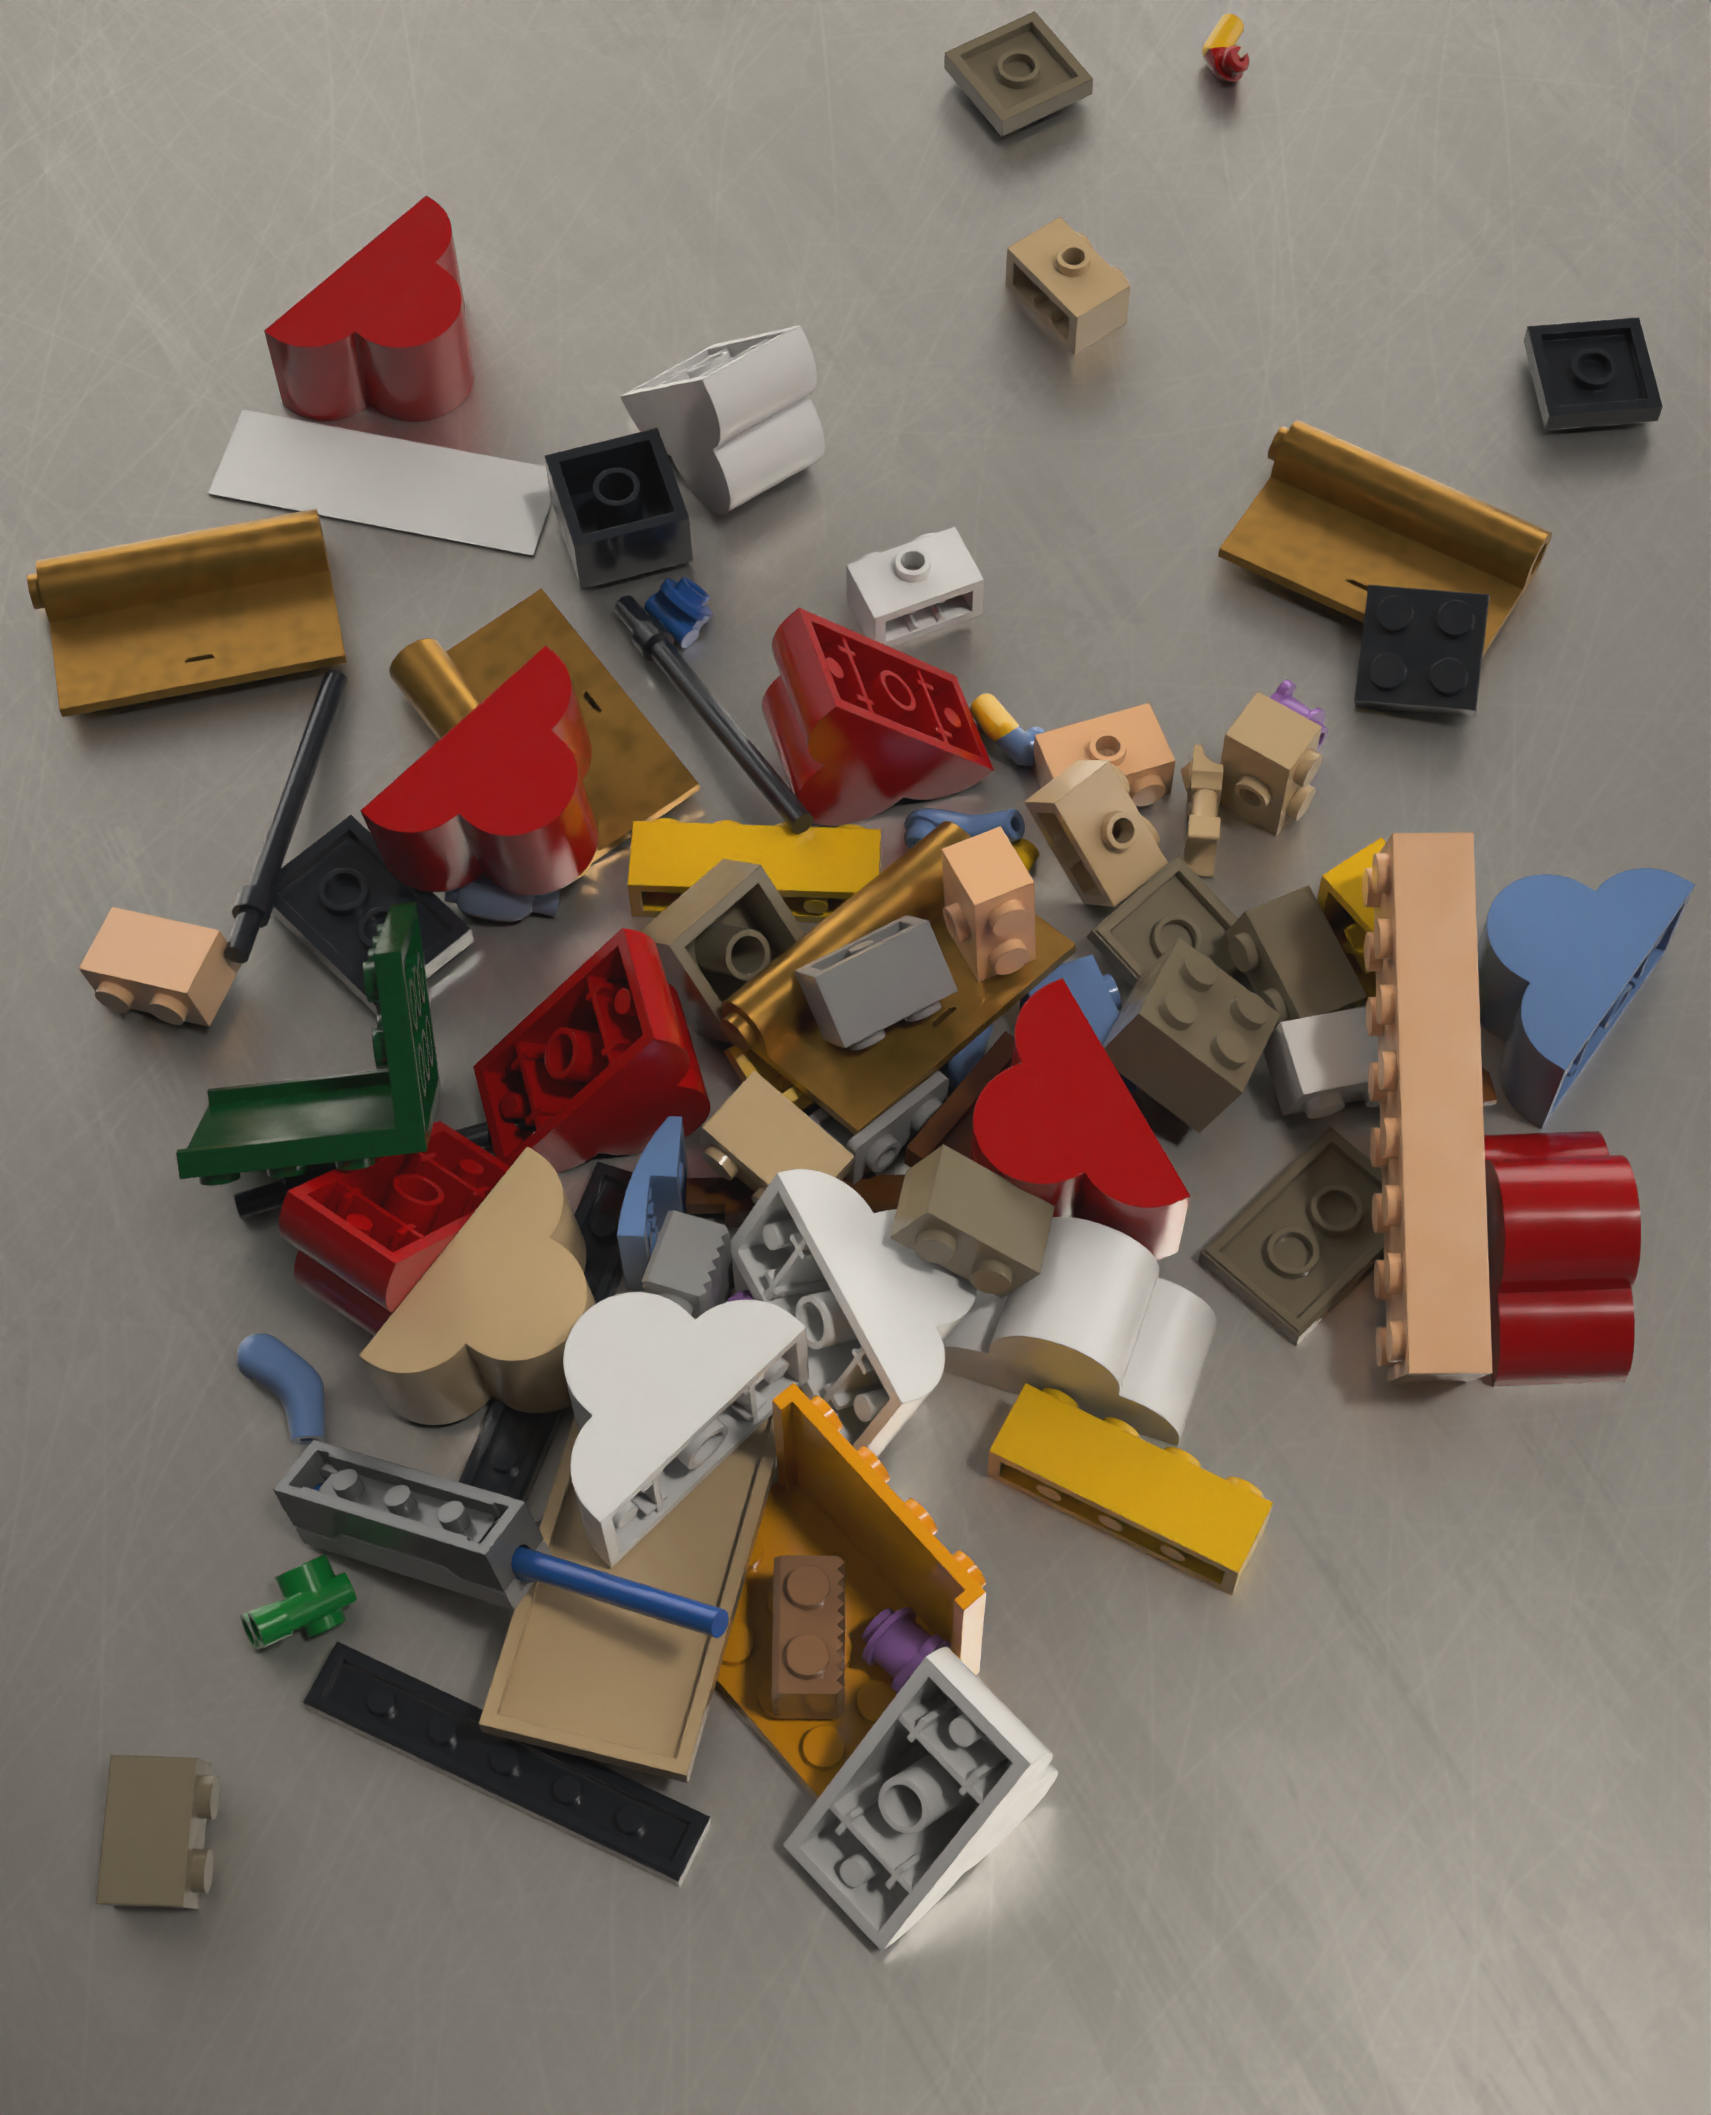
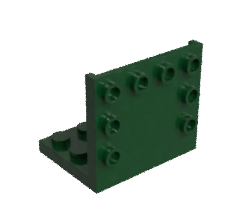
M417 902L392 904L390 906L385 923L377 925L378 936H373V949H368V962H363L368 1003H380L381 1014H377V1028L372 1029V1043L376 1068L383 1070L208 1089L209 1105L187 1149H178L176 1152L180 1179L199 1177L201 1185L214 1186L237 1181L241 1178L240 1173L267 1170L269 1177L286 1178L306 1173L309 1170L308 1165L335 1162L336 1168L339 1170H357L376 1164V1157L427 1152L441 1085Z

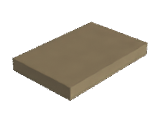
M1329 1127L1200 1251L1198 1261L1297 1346L1374 1270L1376 1260H1384V1233H1374L1372 1225V1199L1374 1193H1382V1169L1380 1167H1372L1371 1160L1332 1127Z

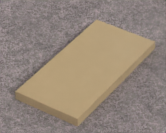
M773 1414L612 1568L595 1552L587 1538L573 1487L570 1467L571 1454L579 1434L574 1416L539 1528L544 1538L543 1541L546 1542L552 1556L725 1609L729 1617L728 1626L721 1637L714 1638L550 1585L534 1582L513 1612L479 1726L483 1733L688 1783L777 1467Z

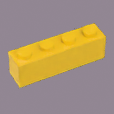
M658 818L653 821H633L627 883L631 915L634 917H657L722 859L761 865L797 922L820 923L881 873V829H866L855 824H844L836 828L810 827L805 832L796 834L786 822L772 826L743 825L732 820H720L714 823H684L671 818Z
M1025 1383L989 1450L987 1475L1233 1595L1267 1526L1273 1502L1263 1498V1493L1255 1485L1244 1479L1233 1476L1224 1479L1201 1468L1200 1462L1182 1449L1165 1447L1163 1450L1141 1439L1139 1433L1124 1421L1113 1417H1105L1101 1420L1078 1409L1079 1406L1074 1399L1057 1389L1044 1388L1041 1391Z

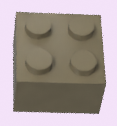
M722 859L640 931L651 937L656 943L667 982L677 990L684 1014L697 1034L731 1044L733 1043L726 1036L721 1026V1020L724 1018L721 1009L722 1003L806 935L761 865Z
M1179 937L1138 979L1102 1046L1120 1074L1200 1133L1243 1093L1281 1014L1267 1005L1260 996L1250 992L1216 966L1209 957L1199 953Z

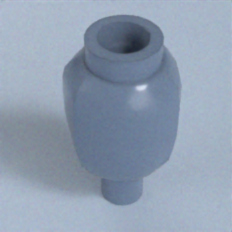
M482 874L476 880L463 887L446 891L445 901L457 903L458 909L463 914L491 921L514 922L522 920L531 912L556 917L561 892L554 891L542 895L516 894L497 886Z

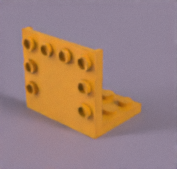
M792 1383L772 1399L778 1482L770 1488L716 1686L816 1801L897 1695L891 1688L894 1679L878 1664L868 1665L863 1661L862 1654L866 1643L862 1640V1635L870 1622L885 1609L891 1608L896 1612L904 1607H911L916 1613L915 1622L929 1635L934 1636L938 1634L944 1641L947 1640L951 1644V1651L976 1675L980 1669L986 1591L983 1587L986 1585V1580L976 1564L965 1553L958 1550L952 1555L934 1536L938 1532L937 1526L922 1505L913 1498L903 1502L887 1484L890 1480L889 1474L876 1455L865 1446L856 1451L839 1432L843 1429L842 1423L830 1405L818 1395L809 1399L795 1383ZM781 1555L838 1556L845 1562V1712L838 1719H780L774 1717L771 1695L775 1557Z

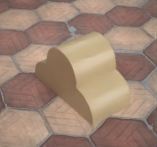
M529 1147L525 1148L359 1355L388 1407L400 1416L420 1424H449L472 1415L482 1408L491 1397L500 1400L510 1408L527 1413L554 1412L572 1405L563 1366L565 1344L575 1323L596 1302L584 1275L587 1257L584 1238L560 1178L553 1166L543 1156Z

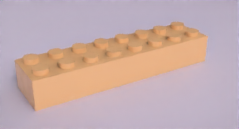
M1474 832L1392 833L1381 851L1374 853L1372 868L1364 869L1362 881L1364 907H1374V932H1367L1365 935V968L1367 972L1376 971V997H1368L1366 1026L1368 1036H1378V1062H1370L1368 1092L1371 1102H1380V1127H1372L1370 1159L1372 1167H1382V1193H1374L1372 1225L1374 1233H1384V1260L1375 1261L1374 1292L1376 1300H1386V1327H1377L1376 1359L1378 1367H1388V1383L1470 1382L1492 1374Z

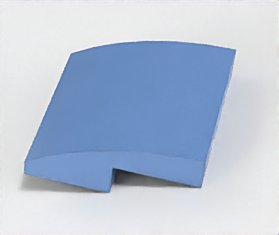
M668 1116L645 1147L626 1189L617 1232L626 1290L644 1291L641 1281L655 1247L658 1232L661 1231L668 1211L675 1210L686 1214V1178H689L682 1117Z

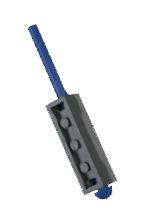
M314 1439L273 1489L292 1524L297 1526L296 1531L303 1543L515 1610L534 1582H540L714 1638L721 1637L728 1626L729 1617L725 1609L552 1556L525 1501Z

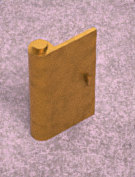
M1297 420L1289 429L1282 426L1275 434L1268 451V459L1274 461L1271 477L1219 548L1218 557L1363 623L1368 585L1489 594L1484 656L1537 572L1549 546L1552 532Z
M317 508L37 560L36 573L27 575V584L35 610L45 608L50 623L58 703L62 717L347 663L327 550Z
M541 588L447 651L435 639L431 638L420 639L407 645L394 658L389 672L391 679L438 740H440L545 645L562 659L570 674L592 746L591 763L583 779V784L597 823L598 844L591 863L578 877L580 878L589 870L593 862L632 836L633 821H653L658 819L701 788L697 780Z
M944 821L722 1003L721 1009L724 1018L721 1020V1026L730 1041L742 1050H747L748 1048L753 1050L854 1135L931 1077L1076 952V944L1035 914L1036 960L1026 963L1013 973L1006 975L998 974L977 982L947 930L943 917L945 902L941 849L971 838L967 832L953 822ZM905 915L929 920L958 991L939 1000L941 1008L934 1014L913 1022H906L904 1018L884 1028L885 1037L869 1047L860 1050H850L849 1047L843 1048L824 1041L794 971Z

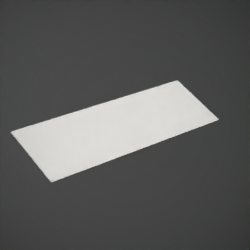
M244 409L240 413L208 491V494L295 511L317 508L318 514L321 516L530 556L534 555L552 504L546 466Z

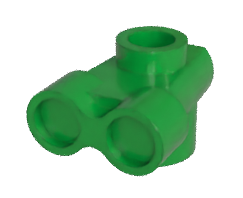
M324 1554L275 1576L274 1578L284 1599L250 1610L242 1614L240 1618L248 1640L253 1648L257 1650L293 1635V1630L302 1626L308 1638L347 1621L342 1608L357 1601V1598L346 1573L343 1572L335 1575L327 1555Z

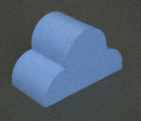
M1637 868L1626 870L1610 877L1596 891L1568 877L1540 874L1521 878L1505 887L1496 896L1489 909L1478 943L1480 1023L1494 1036L1506 1042L1499 1066L1500 1083L1507 1100L1523 1118L1540 1129L1544 1127L1669 948L1695 884L1668 871L1654 868Z

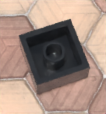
M658 428L545 455L551 501L580 589L693 561L689 516Z

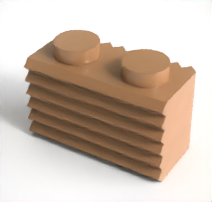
M781 1555L775 1557L771 1695L774 1717L780 1719H838L845 1712V1562L838 1556Z

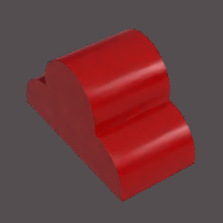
M427 195L264 330L283 406L303 418L322 422L347 419L365 411L370 406L383 415L395 420L425 422L449 414L468 397L474 383V366L465 319L464 297L451 222L445 210L436 201Z
M800 607L780 624L772 640V653L780 676L766 690L761 706L789 787L813 816V823L825 826H839L863 821L885 811L903 797L919 800L946 797L975 785L994 771L955 675Z
M545 645L360 810L387 870L399 881L421 891L444 892L463 887L484 874L497 886L509 892L521 895H542L566 887L587 869L594 857L598 844L597 823L583 784V779L591 763L592 746L570 674L562 659Z
M621 928L473 1066L495 1156L510 1167L526 1147L543 1156L557 1173L574 1168L588 1161L599 1152L614 1155L643 1153L655 1132L668 1116L682 1117L684 1138H686L706 1121L711 1108L677 990L667 982L658 947L648 935L628 928ZM512 1118L525 1120L526 1125L536 1126L537 1130H521L515 1126Z
M1061 978L1051 982L1036 991L1020 1010L1015 1025L1011 1067L989 1081L977 1099L973 1114L970 1159L1007 1179L1019 1189L1055 1206L1053 1217L1084 1219L1118 1230L1142 1244L1153 1254L1156 1260L1177 1253L1191 1196L1064 979Z
M442 1121L433 1123L427 1152L376 1157V1164L363 1169L339 1170L336 1168L287 1191L281 1208L278 1225L280 1236L299 1249L294 1264V1278L297 1284L373 1336L377 1334L510 1168L509 1165Z
M1599 1131L1484 1135L1492 1387L1625 1382L1631 1370L1634 1354L1635 1319L1632 1287L1638 1274L1641 1254L1640 1204L1634 1173L1629 1161L1623 1155H1609L1605 1139Z

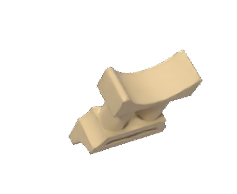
M1194 744L1191 761L1180 769L1187 792L1186 820H1189L1183 860L1199 877L1213 878L1217 841L1220 839L1221 817L1217 816L1222 792L1224 765L1211 761L1204 753L1203 745Z

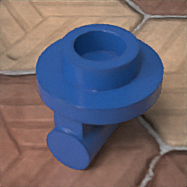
M682 577L679 582L666 578L661 584L660 590L650 596L644 605V610L652 618L659 619L682 648L691 646L697 640L699 630L713 616L712 611L706 605L710 600V596L698 584L686 577Z

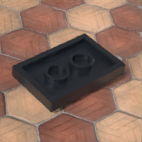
M349 815L283 866L272 892L276 900L272 913L376 1015L381 1014L380 1003H368L363 962H368V949H373V936H378L377 925L385 923L392 904L417 902L427 978L474 942L471 928L433 892L409 887L387 870L371 833L352 815Z

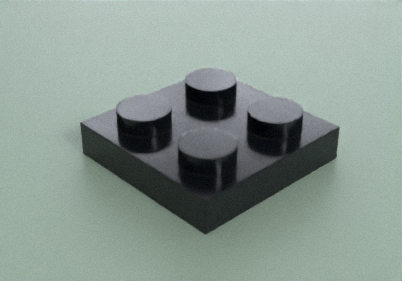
M1639 317L1527 326L1524 345L1545 430L1658 421L1663 406Z
M1368 585L1354 698L1355 707L1476 717L1489 610V594Z

